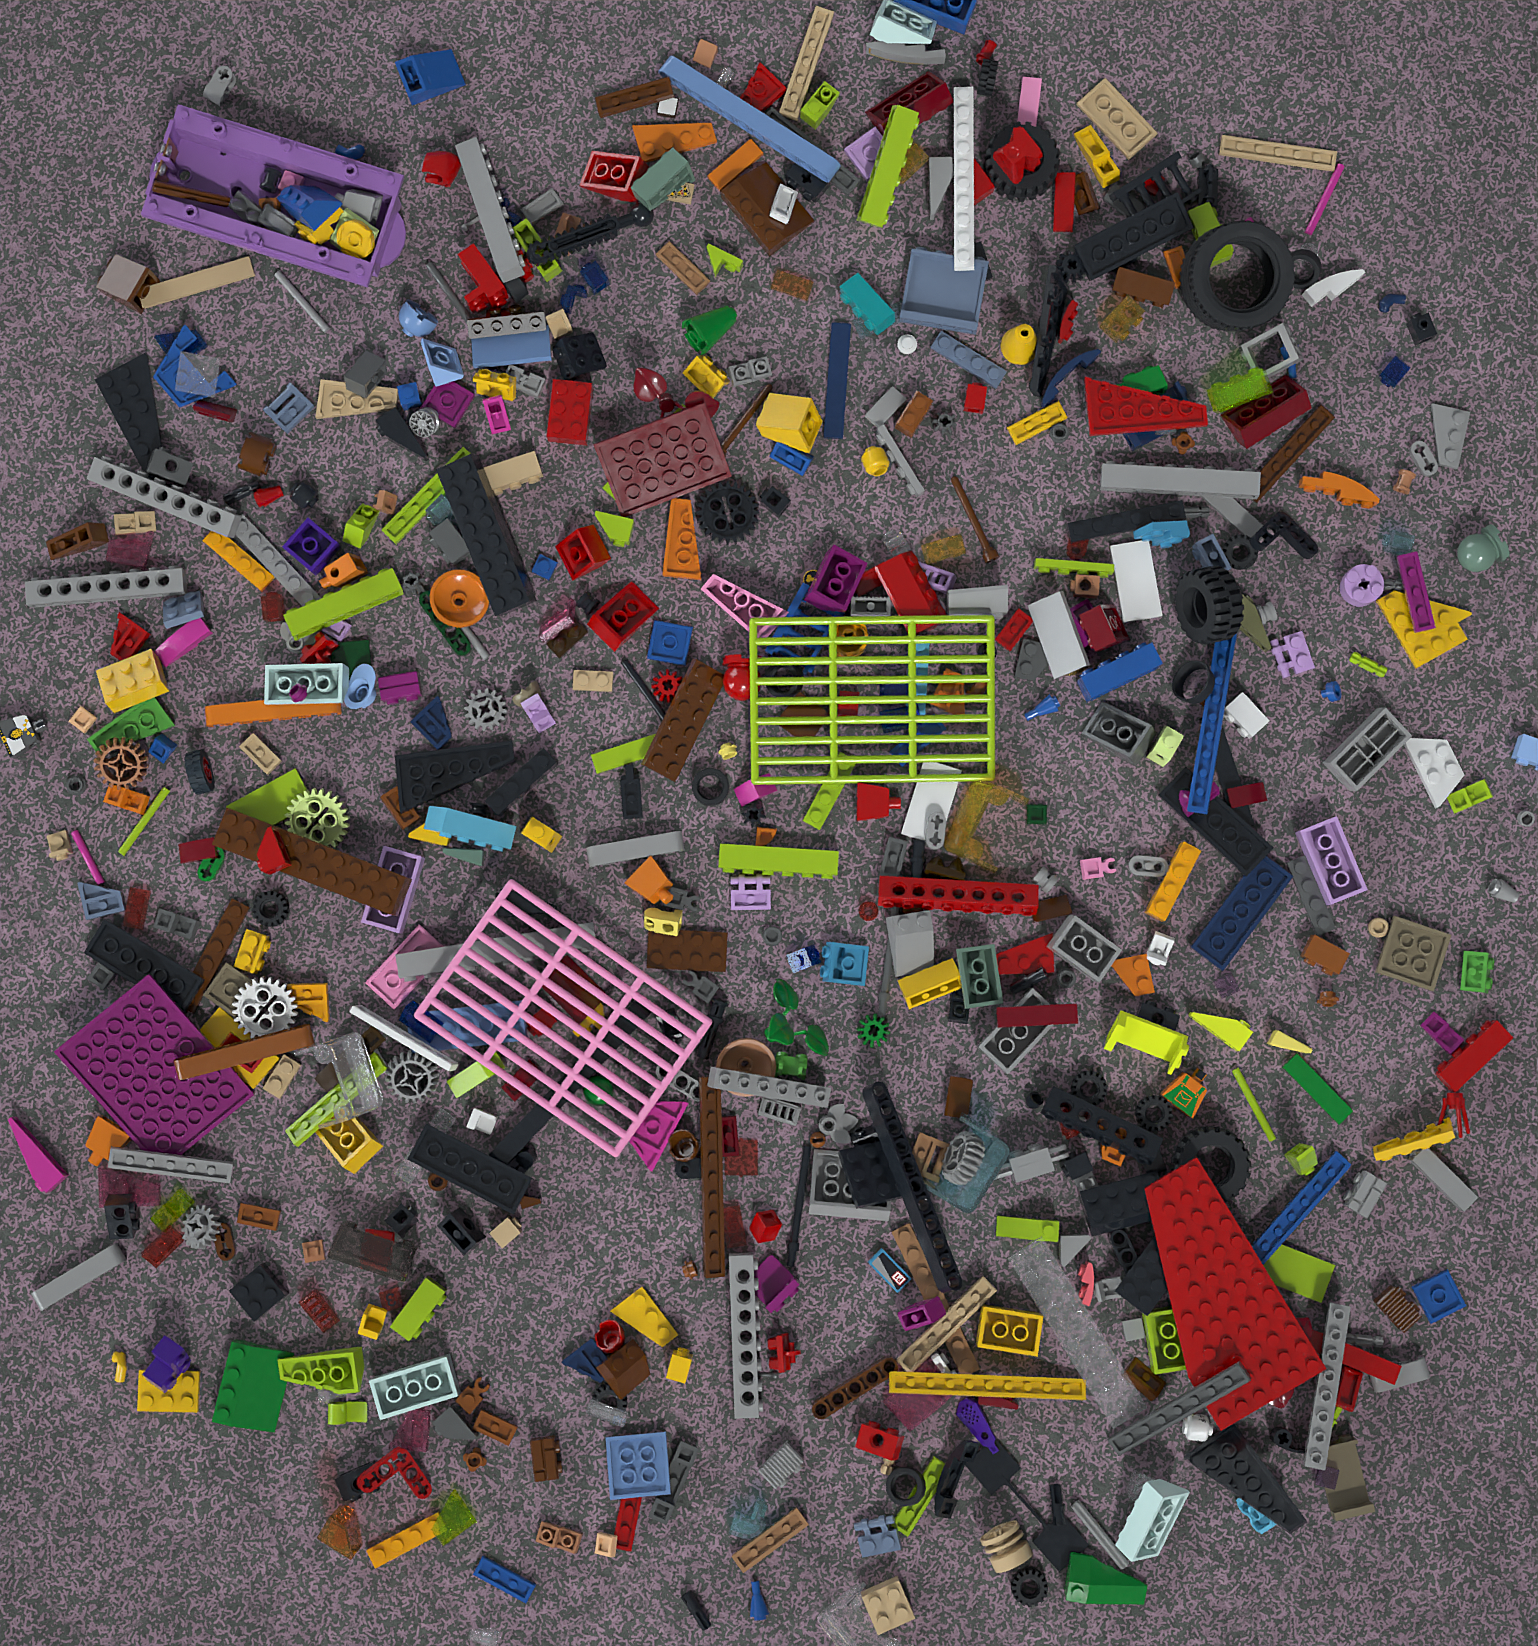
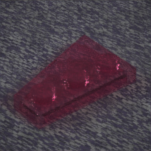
M98 1168L99 1208H104L108 1194H132L133 1200L137 1202V1206L161 1205V1185L105 1168Z

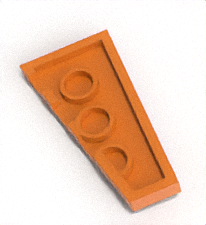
M712 123L632 125L640 156L645 163L661 159L662 155L672 147L678 153H683L717 143Z
M671 499L662 574L665 577L701 580L691 500Z

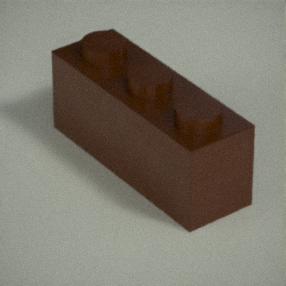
M1118 267L1112 290L1115 291L1114 295L1125 298L1127 294L1132 295L1135 301L1144 303L1146 299L1153 301L1152 305L1163 308L1164 305L1169 306L1176 282Z

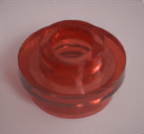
M867 901L860 905L859 916L863 920L872 921L877 917L878 907L875 903ZM866 908L872 909L871 915L865 914Z

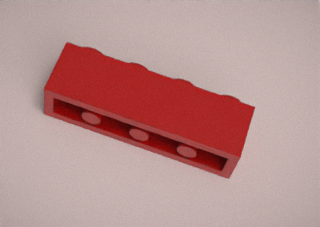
M1498 1020L1485 1021L1480 1026L1481 1031L1477 1035L1475 1033L1470 1035L1465 1040L1467 1044L1463 1048L1458 1047L1451 1054L1453 1057L1448 1062L1445 1060L1437 1066L1438 1071L1435 1075L1451 1092H1457L1513 1039L1512 1035Z

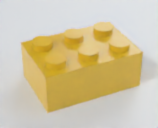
M152 649L96 670L105 704L114 713L169 692L160 659Z
M983 1304L980 1310L976 1345L980 1348L1038 1357L1043 1315L1037 1312Z

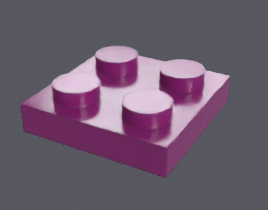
M453 381L437 387L434 385L421 408L430 407L439 414V420L455 429L474 399L475 394Z

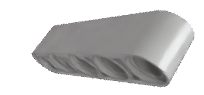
M675 831L590 846L586 848L589 867H595L597 865L614 864L619 861H631L636 858L654 857V855L671 854L676 851L682 852L685 851L682 831Z
M115 1243L34 1291L31 1295L40 1311H43L70 1293L82 1288L85 1284L97 1279L105 1272L107 1273L127 1259L118 1243Z

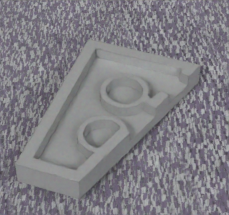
M1432 403L1431 412L1433 416L1437 464L1458 469L1470 412Z

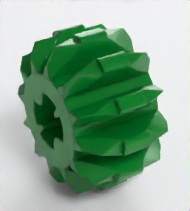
M873 1014V1021H871L869 1015H866L865 1017L868 1022L859 1021L860 1024L864 1025V1028H856L857 1031H863V1034H859L857 1037L858 1039L866 1037L862 1042L863 1045L867 1044L868 1040H871V1048L874 1047V1041L880 1047V1038L885 1042L888 1040L883 1036V1033L890 1034V1031L883 1028L888 1027L889 1023L881 1024L885 1019L884 1017L876 1021L877 1014ZM871 1025L879 1028L876 1032L877 1035L872 1037L873 1034L869 1035L868 1033Z

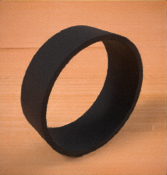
M1198 660L1189 661L1182 665L1175 673L1172 681V691L1182 701L1190 704L1200 703L1207 699L1214 689V674L1205 663ZM1196 670H1207L1208 677L1203 690L1195 697L1186 699L1183 695V685L1187 677Z

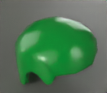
M596 1075L588 1079L613 1097L614 1088L606 1077ZM583 1086V1095L588 1103L597 1107L608 1104Z

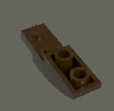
M370 1026L335 1057L314 1079L328 1093L387 1039L377 1028Z

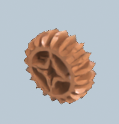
M114 737L113 743L108 739L106 740V745H100L101 751H96L95 753L99 758H95L94 763L99 765L95 766L94 770H101L97 777L101 778L104 776L105 778L102 781L104 784L110 781V788L114 784H117L118 790L121 789L122 784H124L125 789H129L130 784L135 787L137 785L136 780L142 782V776L147 774V771L144 769L149 767V764L145 763L148 760V756H142L146 750H138L140 743H137L135 746L132 745V738L128 743L126 742V737H122L121 742H119L117 737ZM119 749L117 757L106 758L110 751ZM126 752H131L137 762H135V759H130ZM121 756H122V760H123L122 762L124 763V766H123L122 770H121L120 763H118V761L120 760ZM106 765L115 769L116 776L108 770ZM137 768L133 775L123 777L125 770Z

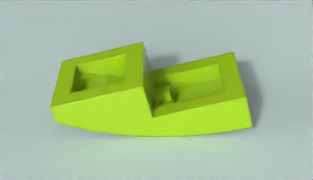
M1483 779L1449 794L1447 799L1455 814L1494 796L1486 779Z

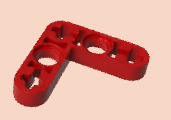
M403 1447L394 1448L360 1474L357 1479L358 1488L365 1493H370L399 1472L412 1493L419 1499L429 1497L432 1492L431 1484L411 1454ZM399 1452H400L401 1454H404V1455L402 1456V1457H403V1460H402V1461L396 1460V1459L398 1458L397 1454H398ZM389 1459H391L393 1461V1464L396 1465L394 1468L393 1465L388 1461ZM387 1464L389 1467L388 1472L385 1475H380L378 1472L379 1467ZM412 1467L415 1468V1476L407 1478V1470ZM372 1472L379 1478L378 1480L373 1478ZM365 1478H367L368 1480H370V1481H369L370 1486H368V1487H367L366 1485H364V1481H363V1480H364ZM419 1481L421 1485L426 1486L424 1487V1493L418 1492L420 1489L415 1482Z

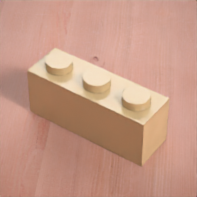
M535 451L484 467L495 496L502 494L503 490L508 488L510 490L518 489L522 486L521 484L529 482V484L536 483L543 477Z

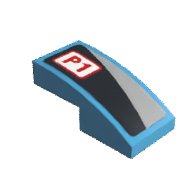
M882 1248L868 1261L874 1270L897 1293L912 1279Z

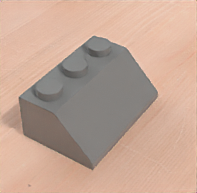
M1008 585L948 590L946 594L947 615H993L995 619H1001L1008 612Z

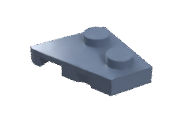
M82 882L77 883L86 920L127 911L122 891Z

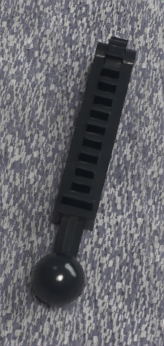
M636 203L632 206L630 213L618 218L616 215L611 217L609 214H606L603 219L599 217L597 222L594 219L591 220L590 225L585 222L583 228L581 225H578L576 230L573 227L570 228L569 233L564 230L562 235L559 232L556 233L555 238L550 235L548 240L546 238H543L541 242L537 240L528 246L525 255L529 263L537 267L542 264L545 265L547 259L551 263L554 257L559 260L561 254L566 257L568 252L572 255L575 249L580 252L582 247L587 249L589 244L592 247L595 246L596 242L601 244L603 239L606 242L610 238L614 240L618 236L617 232L627 226L634 224L638 227H647L653 221V209L649 211L642 203ZM544 250L541 256L539 254H535V251L536 253H540Z

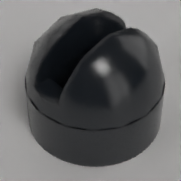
M1033 1091L1026 1098V1105L1030 1109H1036L1043 1104V1098L1038 1092Z

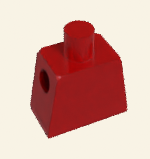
M857 783V822L889 817V809H901V797H889V788Z

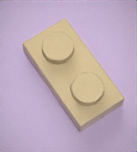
M574 670L573 690L612 692L613 672Z
M254 733L239 746L267 775L282 762Z
M284 1054L263 1089L281 1099L302 1064Z

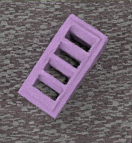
M918 562L920 567L926 569L927 579L930 572H934L931 580L928 581L932 589L947 594L948 590H952L957 579L954 573ZM941 575L938 584H936L935 581L937 579V576ZM945 578H948L945 586H943Z

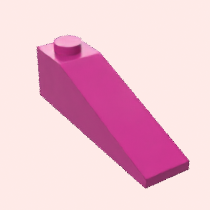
M16 1116L10 1117L8 1122L31 1176L36 1181L35 1186L41 1192H51L69 1175Z

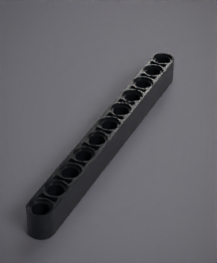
M636 1000L628 1008L629 1011L642 1020H645L652 1013ZM622 1015L614 1023V1025L629 1035L638 1028L637 1025ZM610 1031L602 1040L615 1050L625 1042ZM598 1047L591 1055V1058L601 1065L610 1057ZM585 1064L579 1074L589 1079L596 1070ZM565 1074L557 1083L561 1085L567 1077V1074ZM574 1080L567 1090L575 1094L582 1085ZM551 1089L543 1098L550 1101L556 1091ZM562 1096L556 1107L561 1109L568 1100ZM537 1103L493 1149L489 1156L507 1165L554 1115Z
M880 1081L869 1084L862 1091L863 1099L936 1286L944 1294L957 1291L962 1287L961 1275L887 1086Z

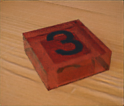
M399 1287L378 1293L382 1308L387 1311L404 1306Z

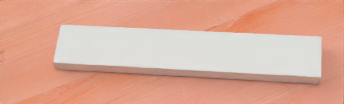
M362 1005L352 1006L350 1013L445 1070H456L458 1062Z

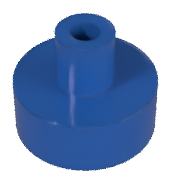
M1336 681L1326 683L1325 690H1321L1322 698L1328 697L1331 702L1340 700L1341 689Z

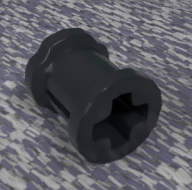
M266 167L263 183H260L259 187L266 192L276 193V185L282 173L276 169Z

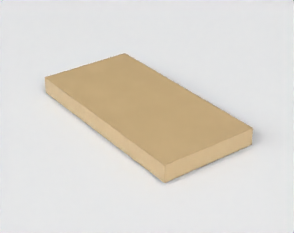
M1106 78L1076 104L1128 160L1158 134Z

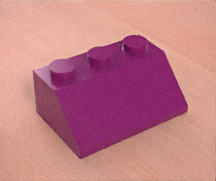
M833 544L826 552L804 601L820 610L845 612L868 563Z

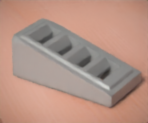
M763 1097L758 1115L796 1126L801 1106L778 1099ZM770 1101L769 1112L765 1113L767 1102ZM775 1103L779 1104L776 1116L772 1115ZM783 1106H786L787 1108L785 1111L784 1118L780 1117V1114ZM792 1108L794 1113L792 1119L788 1120L789 1112Z

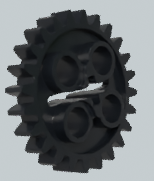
M727 481L724 487L719 482V488L717 489L712 485V492L705 490L707 497L700 496V500L703 503H697V507L701 510L696 511V515L702 516L697 519V523H703L700 526V530L707 529L705 536L707 537L711 534V541L713 542L718 538L719 544L726 540L727 545H729L730 540H733L736 545L738 538L744 541L743 535L750 537L749 529L755 531L756 527L753 523L759 522L754 516L760 515L759 511L754 510L759 507V504H753L756 497H749L751 490L744 492V485L737 488V482H735L732 487L729 481ZM722 497L726 498L729 512H732L733 530L730 529L727 515L724 514L725 507ZM736 497L740 499V503L736 506L731 505L729 502L731 498ZM714 502L721 504V508L717 511L711 509V505ZM742 516L745 518V522L737 524L734 521L735 518ZM719 521H724L726 523V527L724 529H718L715 526L716 523Z

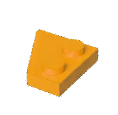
M328 983L287 985V990H293L289 994L290 997H297L292 1001L298 1004V1007L295 1009H301L306 1014L317 1016L324 1022L330 1021Z

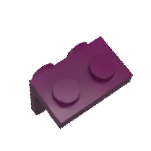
M769 1255L758 1266V1270H754V1278H758L759 1290H755V1295L765 1304V1308L770 1313L774 1310L778 1312L785 1305L783 1301L788 1296L792 1298L800 1290L798 1288L800 1282L773 1255Z

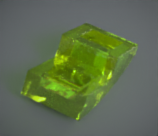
M180 1188L157 1210L150 1220L165 1233L195 1201Z

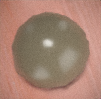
M531 682L525 690L521 689V693L512 697L514 704L522 707L521 703L537 693L541 698L542 694L538 682Z

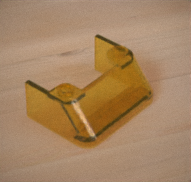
M981 780L972 781L944 838L943 846L945 850L995 873L998 869L997 867L980 860L983 854V846L979 841L972 838L988 803L1001 806L1010 798L1026 805L1029 799L999 785Z

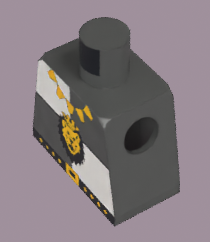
M28 715L0 721V736L9 757L14 759L41 743L42 740L39 732L48 729L44 718L33 722L32 717Z

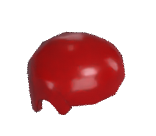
M608 1319L599 1324V1331L595 1333L597 1347L603 1352L613 1353L624 1344L625 1331L615 1320Z

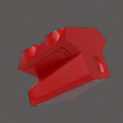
M1020 126L1013 128L1010 142L993 153V159L1013 184H1018L1022 180L1024 169L1034 172L1035 167L1041 164L1040 158L1043 157L1041 149L1026 130Z

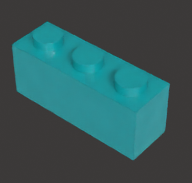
M856 273L840 286L841 300L844 304H849L852 307V311L857 318L861 317L865 321L864 324L869 331L873 330L876 335H879L895 322V312L859 273Z

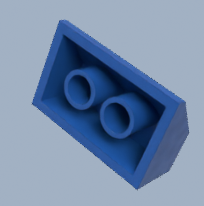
M290 185L284 188L277 197V200L292 217L314 231L343 205L340 200L317 186Z

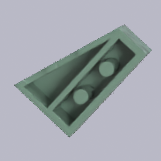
M672 147L662 155L655 165L650 166L641 178L635 180L630 188L634 197L651 211L668 199L667 195L673 191L678 193L682 190V185L688 181L693 183L696 180L689 162Z

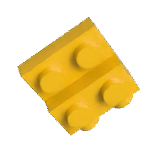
M339 207L315 231L300 221H297L294 225L298 228L299 231L297 233L303 240L306 241L308 239L311 244L316 245L318 243L321 245L330 239L331 234L334 232L330 225L338 221L344 211Z

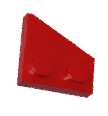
M119 612L117 616L119 619L118 627L114 631V642L111 646L110 654L121 661L136 655L151 634Z

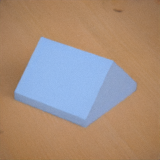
M421 339L427 365L436 387L463 378L464 374L455 348Z

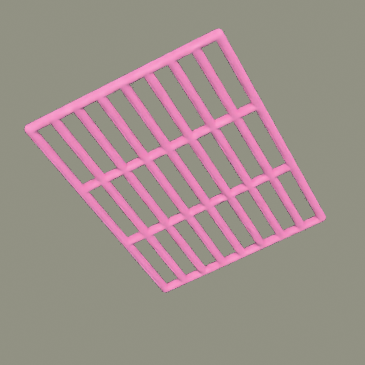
M513 879L506 883L414 1013L416 1019L613 1157L619 1156L712 1025V1019ZM511 890H515L572 930L568 937L563 940L509 902L506 897ZM503 906L557 944L560 948L556 954L551 956L494 916L499 907ZM489 922L546 961L548 965L543 972L540 973L482 931ZM579 935L637 976L631 987L573 947L572 943ZM477 938L535 978L536 982L531 989H528L471 949ZM568 952L626 994L618 1003L561 963L560 960L565 953ZM467 955L523 994L525 997L519 1006L460 966L459 963L464 956ZM556 968L613 1008L614 1011L609 1018H604L550 980L548 977ZM455 971L512 1011L513 1014L507 1023L449 983L447 980ZM643 982L701 1021L702 1025L695 1033L637 992ZM545 985L602 1025L597 1035L595 1036L538 996L537 993L541 987ZM444 988L502 1030L494 1039L437 999L436 996L440 990ZM632 998L689 1037L691 1040L685 1049L629 1011L626 1006ZM531 1001L590 1041L591 1043L584 1052L527 1013L525 1010ZM430 1004L489 1044L490 1046L484 1055L426 1016L424 1013ZM620 1015L624 1016L678 1054L679 1057L676 1062L671 1065L614 1025ZM519 1018H522L579 1058L573 1068L569 1067L516 1030L514 1025ZM608 1031L666 1070L668 1073L663 1080L659 1081L602 1041ZM508 1034L567 1074L562 1084H558L501 1044ZM598 1047L654 1086L656 1090L651 1097L648 1098L591 1058L596 1048ZM496 1050L556 1091L550 1101L490 1061ZM584 1065H589L643 1103L644 1107L639 1114H636L579 1074ZM575 1080L631 1119L633 1122L627 1131L568 1091L567 1089ZM562 1096L619 1135L621 1139L617 1145L613 1147L556 1107Z

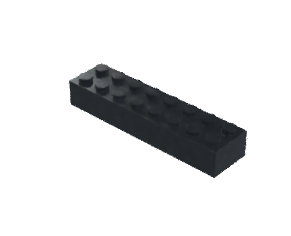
M469 454L436 469L494 615L503 616L536 602V597L479 456Z

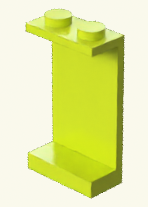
M1120 1010L1108 1032L1104 1049L1112 1051L1116 1042L1161 1058L1170 1062L1168 1074L1171 1075L1175 1068L1178 1069L1180 1067L1182 1056L1187 1055L1189 1045H1187L1188 1036Z

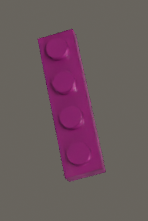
M1418 552L1397 556L1414 633L1436 628Z

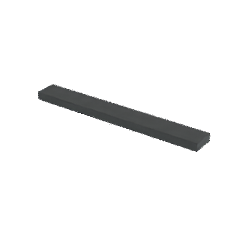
M1239 1361L1112 1434L1107 1440L1117 1455L1120 1456L1248 1383L1252 1377Z

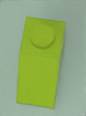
M595 511L597 521L609 540L613 542V545L618 547L630 545L635 524L634 519Z

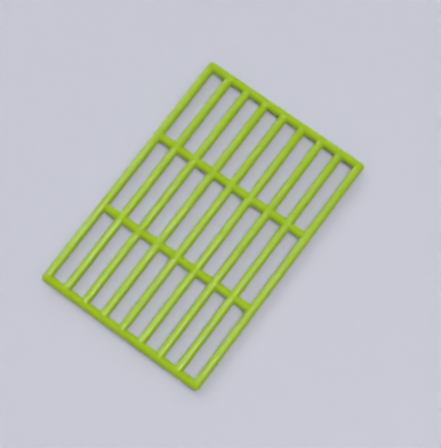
M993 615L754 617L749 620L752 784L969 782L995 780V618ZM987 623V635L916 636V624ZM908 624V636L837 637V625ZM757 625H829V637H757ZM987 643V655L916 656V644ZM908 644V656H837V645ZM757 645H829V657H758ZM987 663V675H916V664ZM837 664H908V676H837ZM758 665H829V677H758ZM987 682V694L916 695V683ZM908 683V695L837 696V684ZM829 684V696L758 697V685ZM987 702V714L916 715V703ZM908 703V715L837 716V704ZM829 704L830 716L758 717V705ZM987 722V734L917 735L916 723ZM909 723V735L838 736V724ZM830 724V736L758 737V725ZM987 742V754L917 755V743ZM909 743V755L838 756V744ZM830 744V756L759 757V745ZM987 762V773L917 774V763ZM909 763V775L838 776V764ZM830 764V776L759 777V765Z

